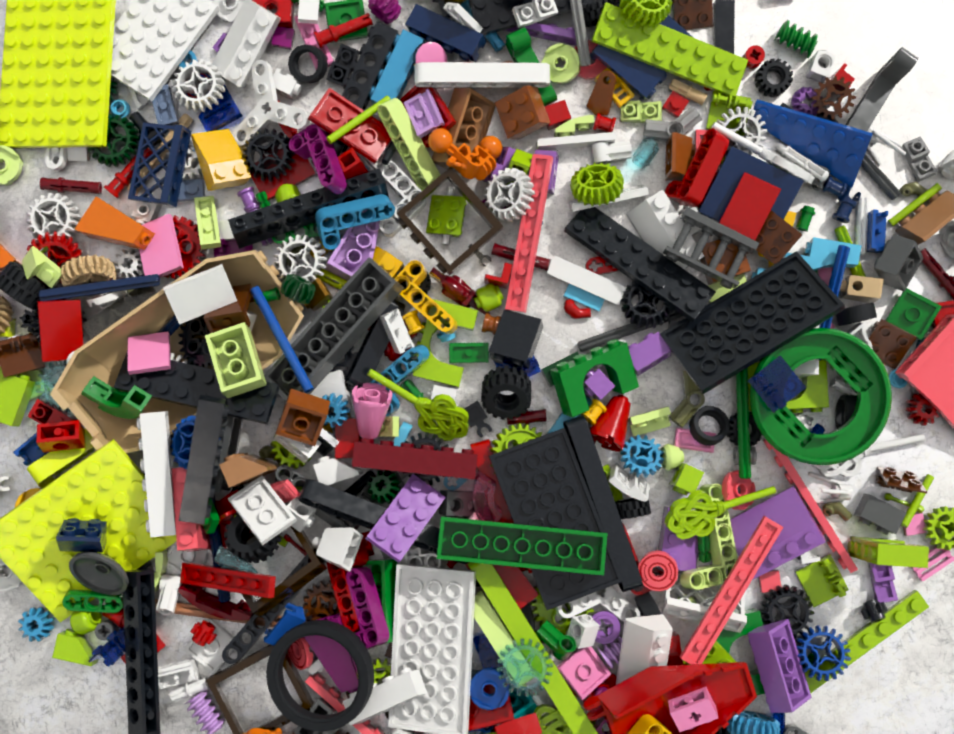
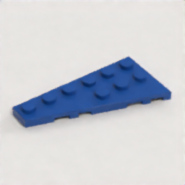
M758 99L756 100L753 109L756 112L753 117L755 118L759 114L762 116L758 123L765 121L766 124L761 126V128L767 129V132L807 159H810L816 165L828 168L832 176L843 183H847L851 188L853 187L873 133Z

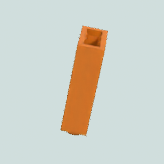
M97 196L75 227V230L89 238L141 250L146 249L155 233Z

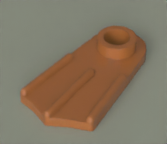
M608 70L599 75L586 105L595 115L597 113L609 115L616 76ZM606 76L610 78V83L606 81Z

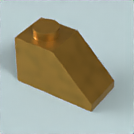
M319 277L312 282L316 287L313 299L309 304H304L307 309L311 308L313 311L328 303L327 300L333 298Z

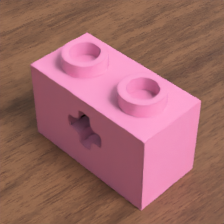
M707 687L668 700L670 714L679 732L691 730L696 726L718 719L716 705Z

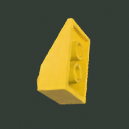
M229 129L191 134L208 191L241 186L249 181L251 174L248 171V165H244L246 158L242 157L243 153Z

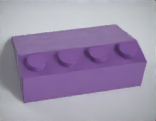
M794 486L730 519L735 547L739 556L763 516L783 527L752 580L825 543V537Z

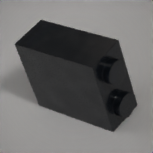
M504 309L489 349L491 359L499 364L504 362L517 367V369H529L543 330L542 319Z

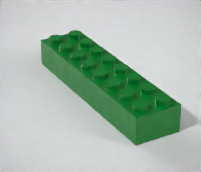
M441 516L437 559L604 576L608 533Z

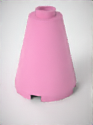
M363 383V387L358 388L357 385L352 390V401L358 432L362 438L375 439L378 437L391 404L392 391L388 392L385 390L386 387L382 384Z

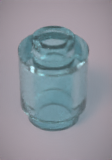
M648 138V140L643 139L633 154L632 162L638 167L645 169L658 153V143L651 138Z

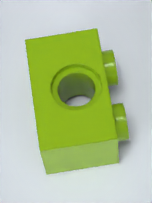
M681 463L676 468L669 484L674 486L672 490L687 496L688 493L691 494L696 491L704 472L688 464Z

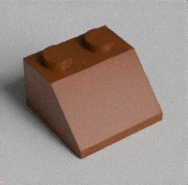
M672 132L666 141L665 181L683 180L692 161V156L695 155V144H692L693 138Z
M290 389L275 434L315 446L327 418L330 401Z

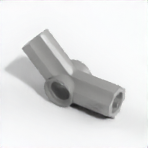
M691 106L671 122L646 119L643 132L644 138L668 140L671 135L670 128H675L678 133L684 135L698 124L702 118L700 113Z

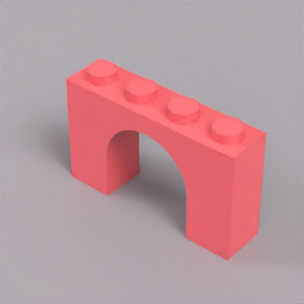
M182 467L172 468L177 551L209 550V534H206L201 524L179 521L187 469Z

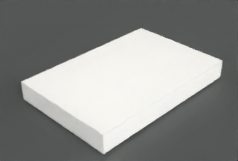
M222 264L163 287L179 324L237 302Z
M260 476L228 498L230 504L262 545L297 522L295 516L263 476Z

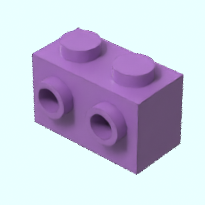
M659 331L655 334L650 333L646 335L643 341L638 344L633 343L628 346L637 376L672 356L671 350L661 337Z
M593 369L589 370L584 378L583 388L585 395L589 398L593 397L598 401L615 387L600 369L595 371Z

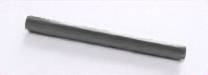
M822 111L817 114V117L823 118L824 112ZM829 114L826 118H823L826 120L839 123L835 118L831 119ZM865 153L861 164L862 168L888 197L894 200L901 194V191Z
M673 309V313L669 314V319H663L665 323L680 318L683 315ZM637 322L630 323L579 341L577 345L580 352L606 344L608 341L643 331L645 327L644 324H641L638 328Z

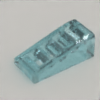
M219 547L214 560L220 567L258 573L251 564L237 557L226 548Z

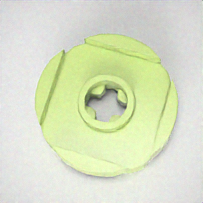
M558 43L546 50L541 63L550 65V80L553 83H568L580 73L579 55L573 47ZM559 59L566 61L563 68L556 67Z
M0 145V163L5 161V168L0 170V185L9 186L20 176L23 161L16 151L7 146Z

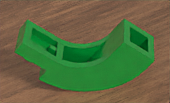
M95 376L92 377L81 393L99 405L98 408L102 411L124 419L137 418L152 397V395L135 385L129 392L116 390Z

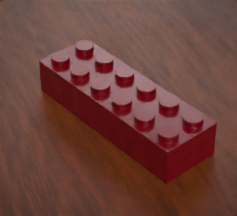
M360 438V442H354L352 467L475 480L478 454H474V450L462 449L460 453L454 452V448L441 447V450H434L432 445H421V448H414L413 443L401 442L400 446H394V441L380 440V444H376L374 439Z

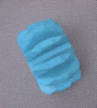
M331 393L330 396L325 394L322 399L330 401L328 415L324 423L325 426L330 423L331 428H334L336 424L341 426L343 420L346 421L349 418L347 413L350 412V408L345 407L348 401L343 402L342 395L336 398L335 393Z
M33 607L30 608L29 612L26 611L22 614L23 618L18 621L22 624V627L18 630L24 631L23 638L29 636V641L32 642L36 639L39 642L44 637L50 636L49 630L54 629L50 622H53L55 619L48 617L50 611L44 613V607L38 609Z

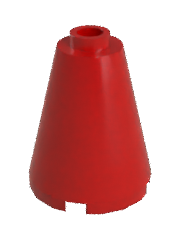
M620 394L613 396L605 406L607 411L597 418L595 425H591L589 429L594 444L598 441L604 449L615 452L623 450L631 403L626 396Z

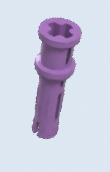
M253 187L245 188L237 193L238 197H241L246 213L260 209V202L256 200ZM272 238L261 241L264 247L268 246V243H274Z

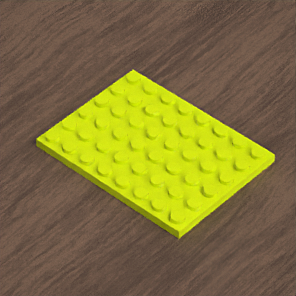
M7 0L0 89V145L9 148L107 146L116 0Z
M114 439L0 518V559L60 623L74 612L67 610L63 606L62 602L66 593L70 590H90L79 583L69 569V562L72 557L81 552L59 550L56 536L64 520L77 518L82 521H89L91 519L107 521L106 546L103 552L97 553L113 558L125 571L138 569L154 558L155 552H162L177 542L176 535L150 537V532L146 531V520H149L148 512H145L144 500L147 499V493L143 491L142 480L145 479V475ZM71 597L70 599L72 600V603H76V601H74V598ZM89 598L88 601L91 602L95 598Z

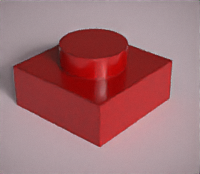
M672 91L662 109L678 118L689 100Z

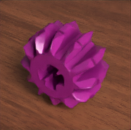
M398 0L368 1L371 13L380 22L385 24L395 21L401 13V6L398 4Z

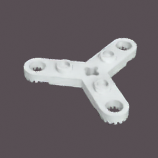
M257 60L252 66L257 106L233 132V137L240 146H248L245 141H252L250 135L253 134L257 137V131L260 130L262 132L271 121L298 130L305 129L310 123V120H308L310 115L305 110L278 102L275 82L272 76V67L264 60ZM264 65L265 71L262 75H259L258 69ZM266 106L270 107L271 110L267 111ZM302 114L303 122L298 125L296 120ZM245 131L246 138L244 141H241L240 136Z
M611 586L603 589L601 595H597L594 592L568 602L571 609L567 614L562 611V605L555 608L558 616L562 618H571L597 604L614 614L623 624L628 610L633 612V617H640L638 608Z

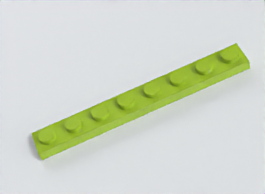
M913 590L888 608L887 613H884L885 619L876 623L869 622L844 640L848 642L847 645L843 646L844 649H850V652L845 653V656L851 658L850 661L844 660V663L849 666L929 608L917 590ZM835 647L831 652L838 658V651ZM825 660L818 669L826 671L835 664ZM810 670L805 672V677L811 694L827 681L824 680L823 675L820 681L816 680V674L809 678Z

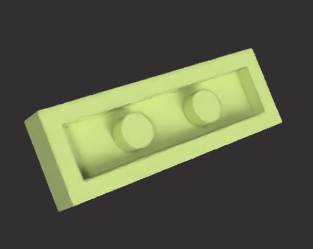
M214 196L194 198L201 250L221 247Z

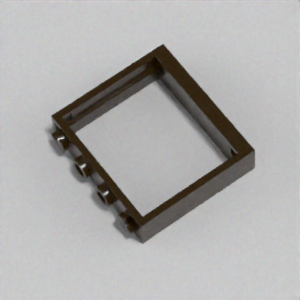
M449 167L397 212V217L399 218L397 222L404 230L406 228L412 233L410 237L417 245L421 243L425 248L423 252L428 258H434L438 262L437 268L443 274L447 273L449 276L503 230V225L452 167ZM447 179L491 228L450 265L406 216Z
M290 526L311 559V562L275 587L274 598L261 597L255 601L253 595L242 594L253 614L262 617L327 569L322 559L316 555V550L312 547V543L303 530L299 532ZM252 531L246 537L247 544H251L257 539ZM227 546L219 556L227 569L237 570L232 561L237 556L230 552Z
M271 644L217 672L206 680L233 734H243L244 732L219 682L268 657L274 648ZM287 651L283 667L302 702L300 706L309 711L314 701ZM281 714L257 728L275 730V726L280 723L284 726L291 721Z

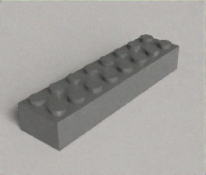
M370 257L291 344L314 389L404 289L397 280ZM283 353L264 377L266 382L275 383L280 386L278 394L286 401L290 389L300 392L304 391Z

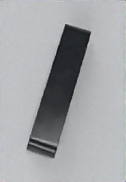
M394 299L381 315L398 308L402 316L405 304ZM380 317L371 325L346 376L345 383L352 387L358 385V388L363 387V383L370 382L371 377L367 373L370 369L376 370L390 341Z

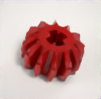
M920 393L919 395L913 394L912 400L906 401L910 407L904 410L910 411L907 418H913L914 424L920 423L921 426H926L927 423L933 424L935 422L934 418L940 417L936 412L937 410Z

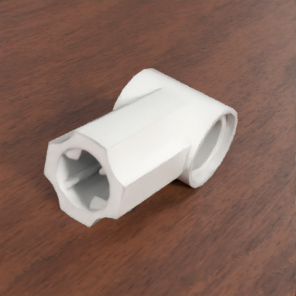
M630 141L616 143L598 142L591 145L595 164L602 162L605 165L611 163V161L630 159L632 157Z
M163 574L161 576L159 584L160 595L156 606L157 613L167 616L174 614L180 594L178 588L183 584L180 583V575Z

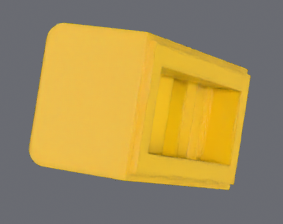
M615 74L617 84L614 91L619 87L622 90L616 94L613 93L612 101L620 108L635 95L627 84ZM599 75L595 77V82H597ZM625 92L627 95L619 100L618 97Z

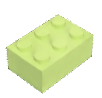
M245 322L205 335L221 393L226 398H231L267 385L251 330Z

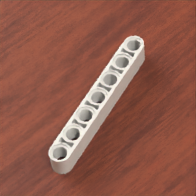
M420 62L414 65L415 86L522 88L529 85L544 88L550 86V65L547 63Z

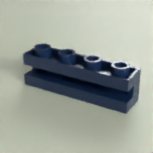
M415 4L405 23L410 33L424 38L426 42L438 43L447 53L452 54L454 52L459 54L458 56L467 62L469 60L476 62L479 57V48L483 49L486 44L483 34L418 4Z

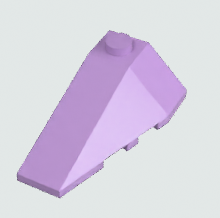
M380 221L348 228L340 240L339 246L329 258L326 270L345 280H349L369 257L373 259Z

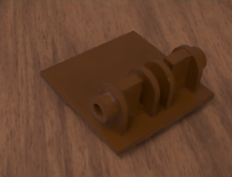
M671 0L672 4H674V20L685 30L713 27L712 0Z
M771 210L755 240L759 242L756 250L771 263L776 264L782 260L801 238L802 234Z
M881 318L879 322L876 321L874 323V331L868 339L871 341L872 348L882 363L896 369L917 336Z
M33 333L0 341V365L4 378L45 368V364L41 359V350L37 336H34Z
M877 467L880 476L876 477L875 483L879 484V486L891 489L896 487V490L909 493L916 491L927 494V490L915 473L911 471L900 472L891 467Z

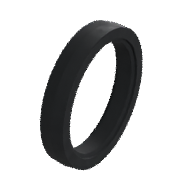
M312 620L291 628L275 644L268 659L266 678L273 702L288 720L308 730L331 731L345 726L362 712L372 694L374 667L366 646L350 629L328 620ZM306 636H324L335 640L349 652L358 671V690L352 704L348 708L336 714L321 715L304 709L292 698L284 682L283 663L288 649L296 640Z

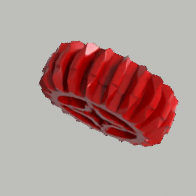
M47 231L45 232V237L39 234L37 240H31L32 245H28V251L32 246L39 251L47 246L48 250L43 254L60 268L61 263L66 262L67 259L79 258V255L82 254L81 249H77L78 243H72V237L65 239V233L57 236L58 233L54 231L53 236H51Z

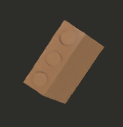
M948 190L941 194L937 192L929 198L930 202L927 205L922 204L913 211L915 214L911 218L907 216L899 222L900 226L895 230L897 234L916 241L917 245L928 240L954 218V194Z

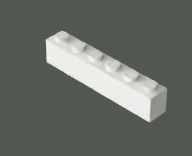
M168 411L141 413L140 418H137V428L141 430L142 438H139L140 451L143 450V459L140 460L141 470L145 471L142 488L147 493V499L144 500L145 512H148L149 520H146V531L150 532V537L176 535L172 483L173 462L170 447Z

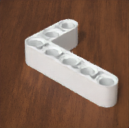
M359 154L374 170L380 168L385 182L403 199L395 206L394 215L388 219L381 220L379 224L384 236L393 237L403 229L397 222L399 219L397 212L422 191L392 160H390L388 165H384L381 161L374 164ZM388 169L395 170V174L390 177L386 176L385 172ZM401 183L409 184L406 190L398 188ZM426 198L408 213L407 217L410 220L424 209ZM385 224H394L393 230L385 231Z

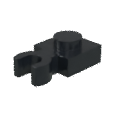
M478 401L464 408L469 414L468 424L471 428L475 425L478 427L477 434L481 438L483 437L481 428L486 427L489 432L492 431L491 426L483 421L488 417Z

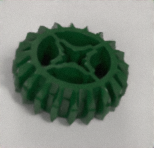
M109 114L106 147H108L111 155L103 154L100 147H89L88 151L92 154V158L98 159L100 164L105 163L107 167H111L112 164L114 167H118L119 162L122 165H126L125 160L131 161L132 158L130 156L137 154L134 149H138L139 144L136 142L140 140V137L137 136L139 131L134 128L135 125L129 122L126 117L121 118L117 114L113 117ZM116 127L123 128L127 136L118 134Z

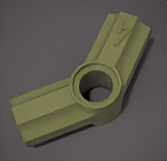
M682 371L684 399L669 416L681 428L705 402L704 394H702L686 371ZM692 394L697 395L699 399L696 405L690 402Z

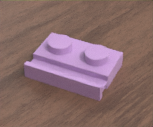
M429 89L403 102L419 138L431 133L437 127L445 125Z

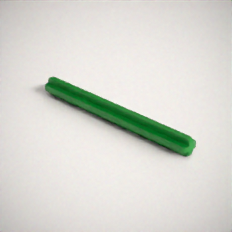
M748 368L736 374L739 477L741 479L751 478Z

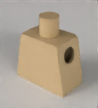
M849 275L844 281L842 280L839 292H842L843 299L874 303L881 299L884 279Z

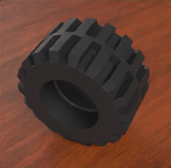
M9 261L0 273V289L30 309H38L37 301H40V290L51 289L42 280L37 278L36 275L27 280L23 266L16 262Z
M499 366L496 367L495 371L490 370L489 375L486 374L482 382L481 402L483 408H486L488 414L492 413L493 417H500L502 420H505V418L511 420L515 416L517 418L520 417L521 413L525 414L527 408H530L531 380H529V376L527 374L524 375L523 370L520 369L518 371L517 367L514 366L512 368H508V366L500 368ZM501 391H511V392H514V393L511 394V395H503V394H500L499 392H501Z
M236 512V517H231L229 519L231 523L225 527L228 530L224 533V537L227 538L225 544L229 547V551L249 563H259L260 560L264 562L267 560V556L272 557L274 549L278 550L279 548L277 543L281 542L280 534L264 545L258 539L251 544H247L246 537L251 530Z

